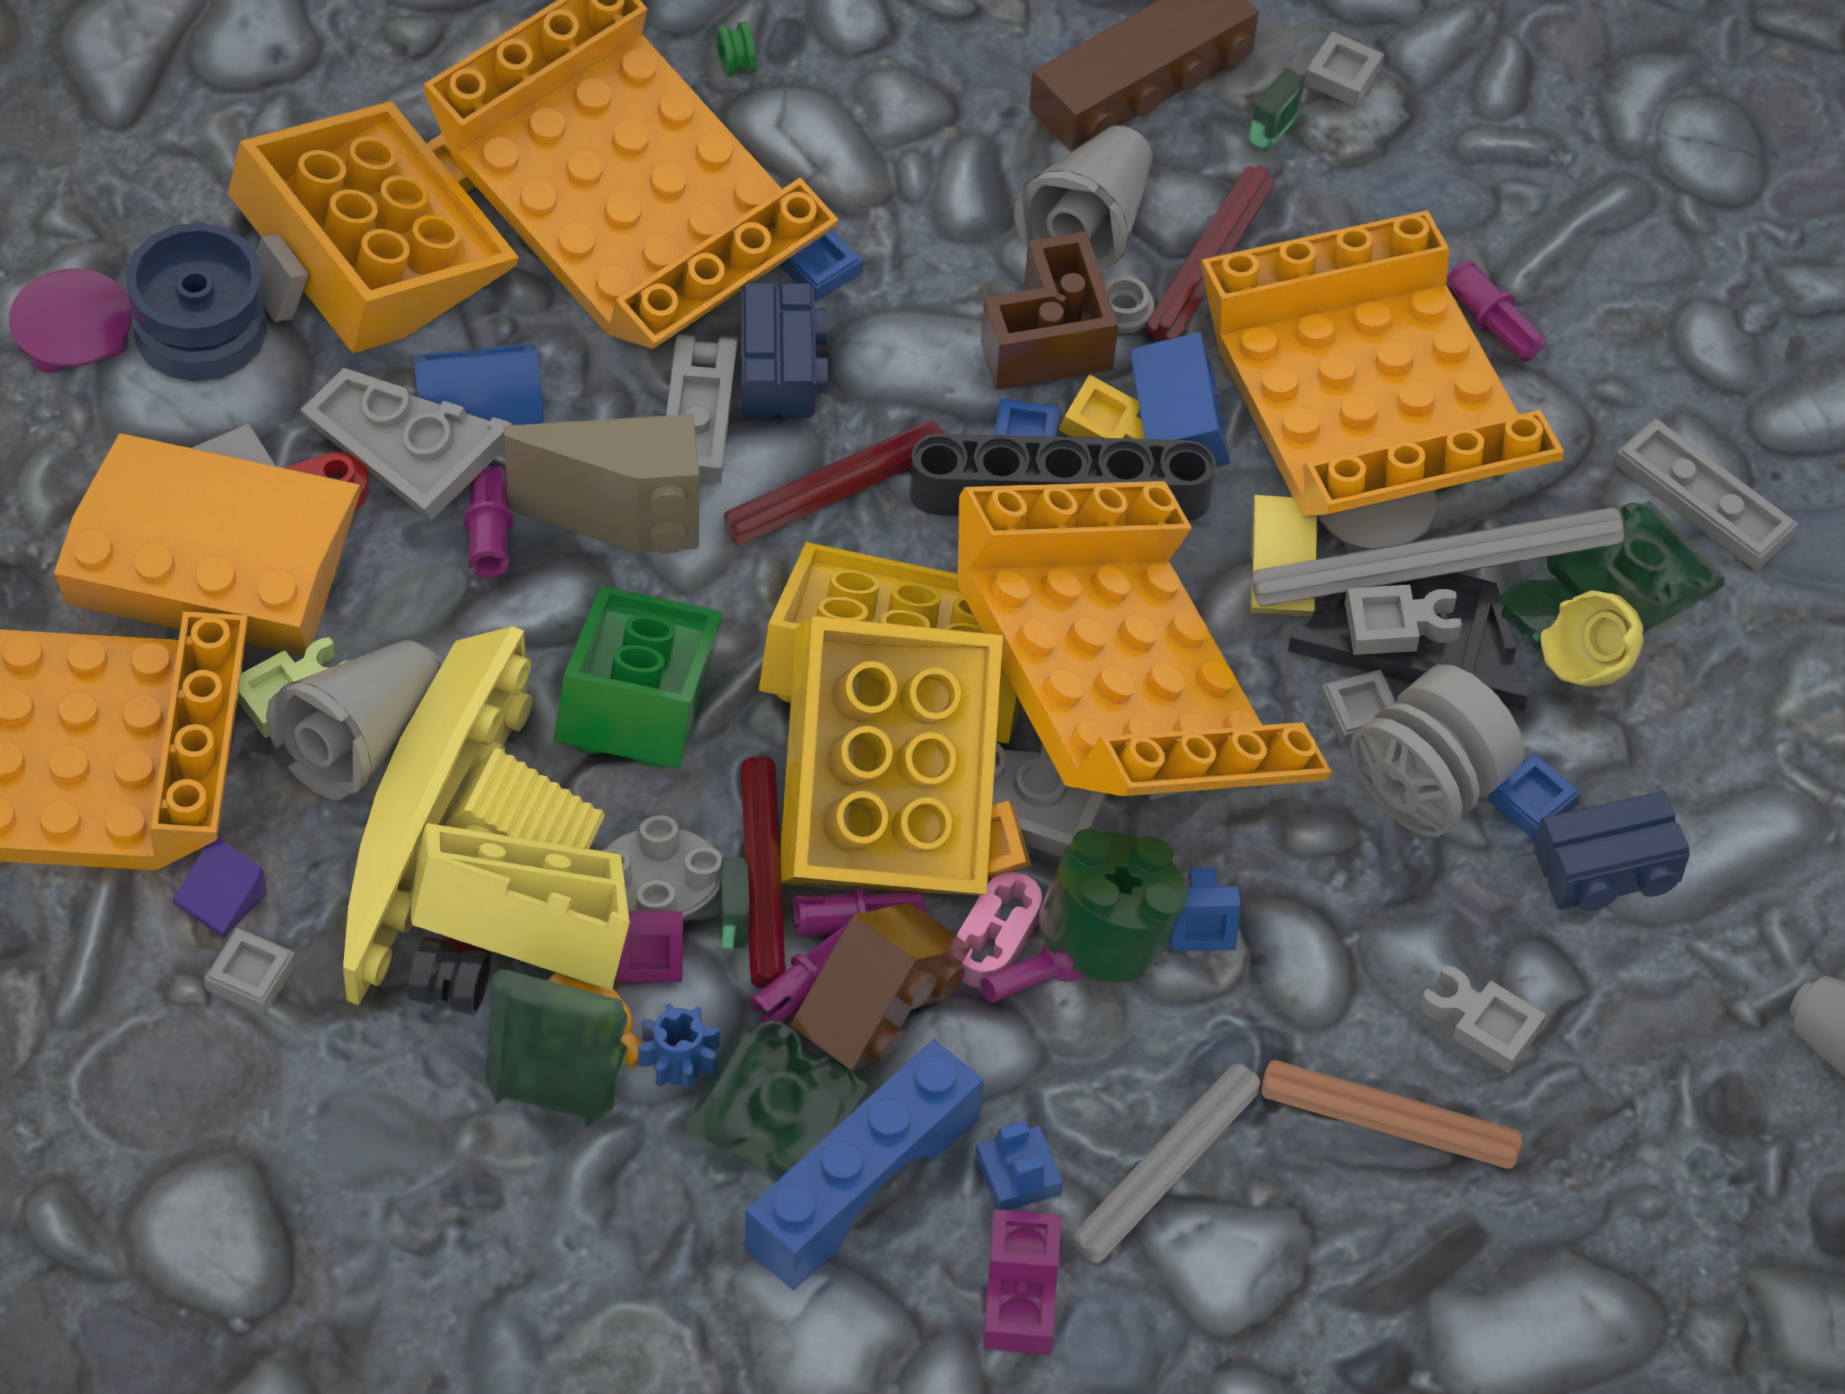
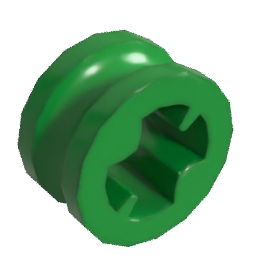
M747 21L738 22L737 27L733 30H728L725 25L716 26V47L724 76L726 78L734 77L735 71L738 69H744L747 74L755 73L757 65L756 52Z

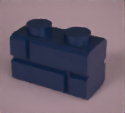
M746 283L741 287V414H744L746 418H774L776 414H780L782 418H810L815 414L816 394H827L828 358L816 357L815 345H826L827 310L826 308H815L814 287L810 284H782L780 287H775L773 283Z
M1665 791L1541 818L1534 843L1536 858L1544 877L1547 876L1548 887L1557 909L1560 908V910L1580 905L1583 910L1594 911L1608 906L1617 896L1639 891L1646 897H1655L1667 893L1678 882L1682 881L1690 856L1689 845L1680 824L1676 823V815Z

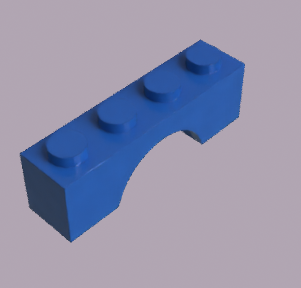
M936 1039L930 1041L745 1210V1249L794 1291L841 1248L851 1225L860 1211L889 1178L918 1158L929 1157L935 1161L980 1119L983 1079Z

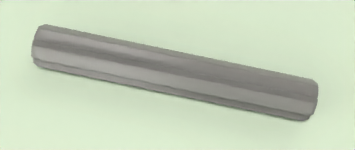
M1237 1063L1231 1065L1079 1226L1073 1234L1072 1247L1089 1263L1097 1264L1102 1262L1258 1095L1261 1081L1257 1074L1250 1071L1244 1064Z

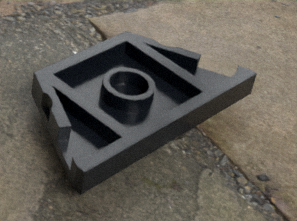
M1453 573L1384 585H1410L1413 600L1424 599L1427 594L1439 589H1448L1456 592L1457 598L1454 612L1437 613L1436 615L1442 619H1461L1462 626L1459 639L1450 643H1438L1422 635L1419 636L1417 651L1354 655L1345 607L1347 592L1327 596L1324 599L1323 608L1306 625L1299 623L1292 629L1288 652L1368 672L1381 669L1384 676L1412 683L1436 664L1454 665L1473 674L1492 689L1505 706L1525 710L1530 688L1527 679L1522 680L1515 659L1517 647L1511 627L1505 623L1502 617L1504 605L1496 582Z

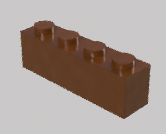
M1158 0L1032 70L1029 110L1070 152H1073L1107 128L1121 126L1137 116L1148 115L1161 102L1182 90L1194 89L1207 76L1228 64L1235 65L1244 60L1254 49L1259 11L1247 0Z

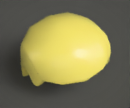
M1595 590L1576 596L1572 600L1561 602L1559 606L1560 613L1551 627L1544 629L1541 633L1540 641L1545 665L1561 681L1586 687L1613 684L1623 678L1634 666L1644 642L1642 635L1643 625L1638 612L1621 596Z

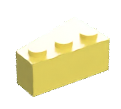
M430 823L425 825L410 888L412 925L612 990L630 923L621 854Z

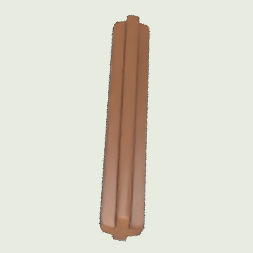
M1278 1060L1270 1061L1262 1081L1261 1095L1267 1099L1506 1169L1514 1167L1522 1145V1133L1518 1130Z

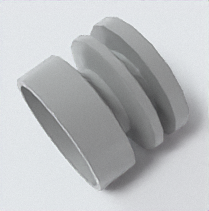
M1436 664L1398 695L1397 703H1391L1383 708L1372 720L1353 734L1350 746L1355 770L1366 790L1380 807L1402 826L1422 836L1439 837L1450 830L1460 821L1462 816L1477 806L1479 797L1483 798L1493 792L1522 766L1525 755L1521 732L1510 711L1494 691L1473 674L1454 665Z

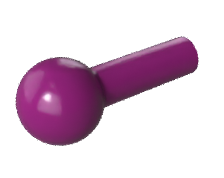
M1044 943L1041 954L983 978L980 986L986 1000L994 1003L1049 978L1063 982H1072L1083 978L1085 975L1072 968L1075 959L1059 947L1056 954H1054Z

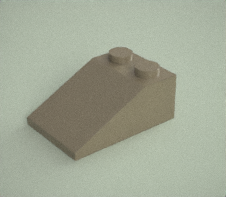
M693 414L504 426L508 508L511 511L637 553L656 551L669 554L684 549H699L700 475Z

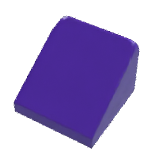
M217 837L216 841L205 846L175 894L173 902L224 938L267 894L264 871L259 865Z

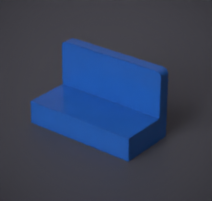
M1201 332L1132 349L1130 355L1145 439L1199 442L1208 447L1213 453L1216 467L1230 464L1213 365Z
M534 343L412 355L418 398L440 405L443 401L463 407L467 414L491 421L492 417L510 422L513 425L541 424L544 421L538 351Z

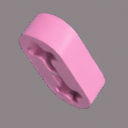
M1005 872L993 877L987 884V894L980 895L959 930L957 937L971 946L961 964V967L965 969L962 981L967 985L981 988L980 983L983 978L1015 965L1038 925V913L1042 905V894L1036 881L1026 874ZM1013 897L1021 899L1023 907L1016 906L1006 922L1001 920V904L1010 903ZM989 938L995 940L993 957L987 956L981 963L972 960V952L980 953Z

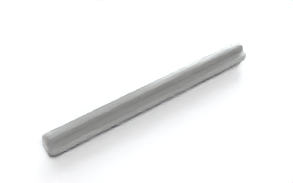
M1610 507L1257 569L1252 575V586L1258 605L1265 607L1345 593L1347 588L1378 587L1618 545L1623 541L1624 528L1618 509Z

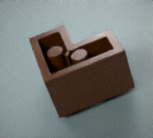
M1087 231L1028 241L1024 280L1025 291L984 298L981 346L995 390L1113 370L1118 323Z
M911 902L854 914L790 1025L851 1071L878 1063L883 1064L895 1054L903 1042L905 1031L901 1029V1026L911 1009L938 1001H945L957 989L965 974V969L961 967V964L971 946Z

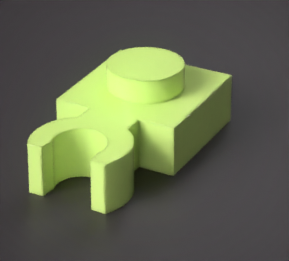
M330 637L316 640L306 649L304 658L297 662H294L284 650L241 673L237 701L265 738L270 736L266 720L269 699L286 684L328 669L321 666V664L335 657L333 641Z

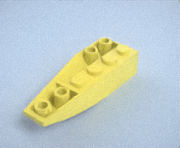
M511 626L455 641L399 739L377 790L359 848L348 904L343 959L346 1000L348 1002L359 1005L370 984L378 986L382 982L392 959L391 946L399 932L406 934L413 927L411 922L410 888L426 823L444 826L473 768L494 748L503 749L505 752L504 744L511 731H521L527 722L533 704V697L527 694V680L531 670V660L525 658L524 630Z

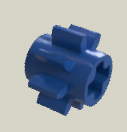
M669 1003L665 1006V1012L656 1021L643 1019L641 1022L642 1039L645 1042L638 1046V1064L645 1067L654 1065L657 1086L661 1087L667 1082L674 1085H684L687 1090L692 1089L693 1081L699 1077L702 1071L709 1074L716 1072V1054L713 1051L720 1047L719 1027L712 1026L704 1028L702 1008L697 1006L691 1011L684 1008H674Z

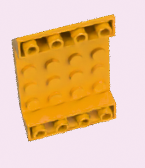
M557 0L424 83L423 91L456 165L601 329L609 336L654 349L741 291V287L746 283H753L838 225L839 219L801 177L783 189L771 178L642 35L648 8L640 0Z
M1428 210L1201 260V270L1219 353L1302 516L1336 513L1563 460L1564 450L1541 410L1523 414L1517 412L1448 289L1446 281L1449 247Z
M1165 481L965 487L959 495L958 588L982 632L1003 635L1001 667L1065 786L1119 796L1326 781L1332 774V771L1304 722L1262 725L1170 564L1169 560L1192 527Z
M183 611L179 640L0 629V862L157 871L216 841L248 628V616Z

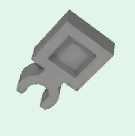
M1410 585L1347 588L1345 607L1354 655L1417 651L1419 636L1422 635L1438 643H1450L1458 640L1462 626L1461 619H1442L1436 615L1437 613L1454 612L1457 598L1456 592L1448 589H1439L1430 592L1424 599L1413 600Z
M1444 965L1440 972L1438 984L1444 989L1449 990L1454 996L1444 998L1426 989L1422 995L1420 1009L1433 1020L1441 1022L1453 1020L1458 1023L1452 1040L1509 1074L1542 1030L1547 1014L1491 980L1484 990L1479 993L1471 988L1468 977L1461 970L1453 966Z

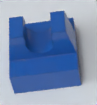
M1189 867V887H1186L1187 900L1169 940L1170 950H1236L1241 908L1238 886L1219 887L1215 867Z
M1024 1120L999 1128L995 1139L976 1144L975 1159L996 1209L1013 1210L1062 1195L1063 1180L1039 1125L1028 1129Z

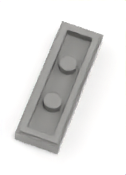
M1657 418L1653 419L1617 451L1614 461L1616 467L1755 571H1758L1796 534L1798 527L1796 521Z

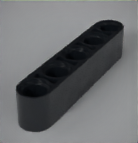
M934 434L920 439L913 448L909 494L913 504L927 514L959 516V495L965 487L1165 481L1187 520L1191 521L1203 516L1209 509L1216 461L1208 447L1190 440Z

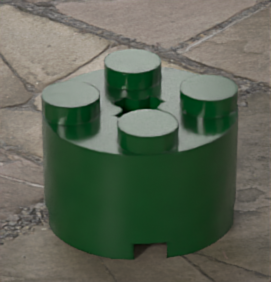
M1093 829L1077 831L1071 843L1062 854L1038 913V927L1046 946L1054 954H1056L1059 947L1075 959L1072 966L1074 970L1101 981H1133L1142 977L1146 968L1154 964L1156 966L1164 954L1187 900L1185 880L1172 861L1174 854L1171 847L1161 839L1152 836L1139 839L1117 832H1099Z

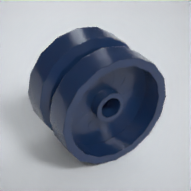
M206 223L174 225L151 235L134 251L126 270L127 291L135 345L147 364L168 377L192 382L220 379L244 368L260 352L267 334L259 257L247 240L225 227Z

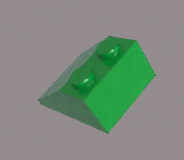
M600 585L564 674L554 741L572 745L575 749L585 753L605 752L633 758L640 764L649 767L670 766L680 769L692 734L723 612Z

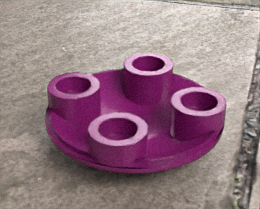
M62 269L34 279L18 293L9 313V327L14 341L25 354L32 358L35 368L46 373H55L65 367L87 365L104 357L113 358L120 355L126 350L128 345L127 334L132 323L129 298L121 286L108 276L87 269Z

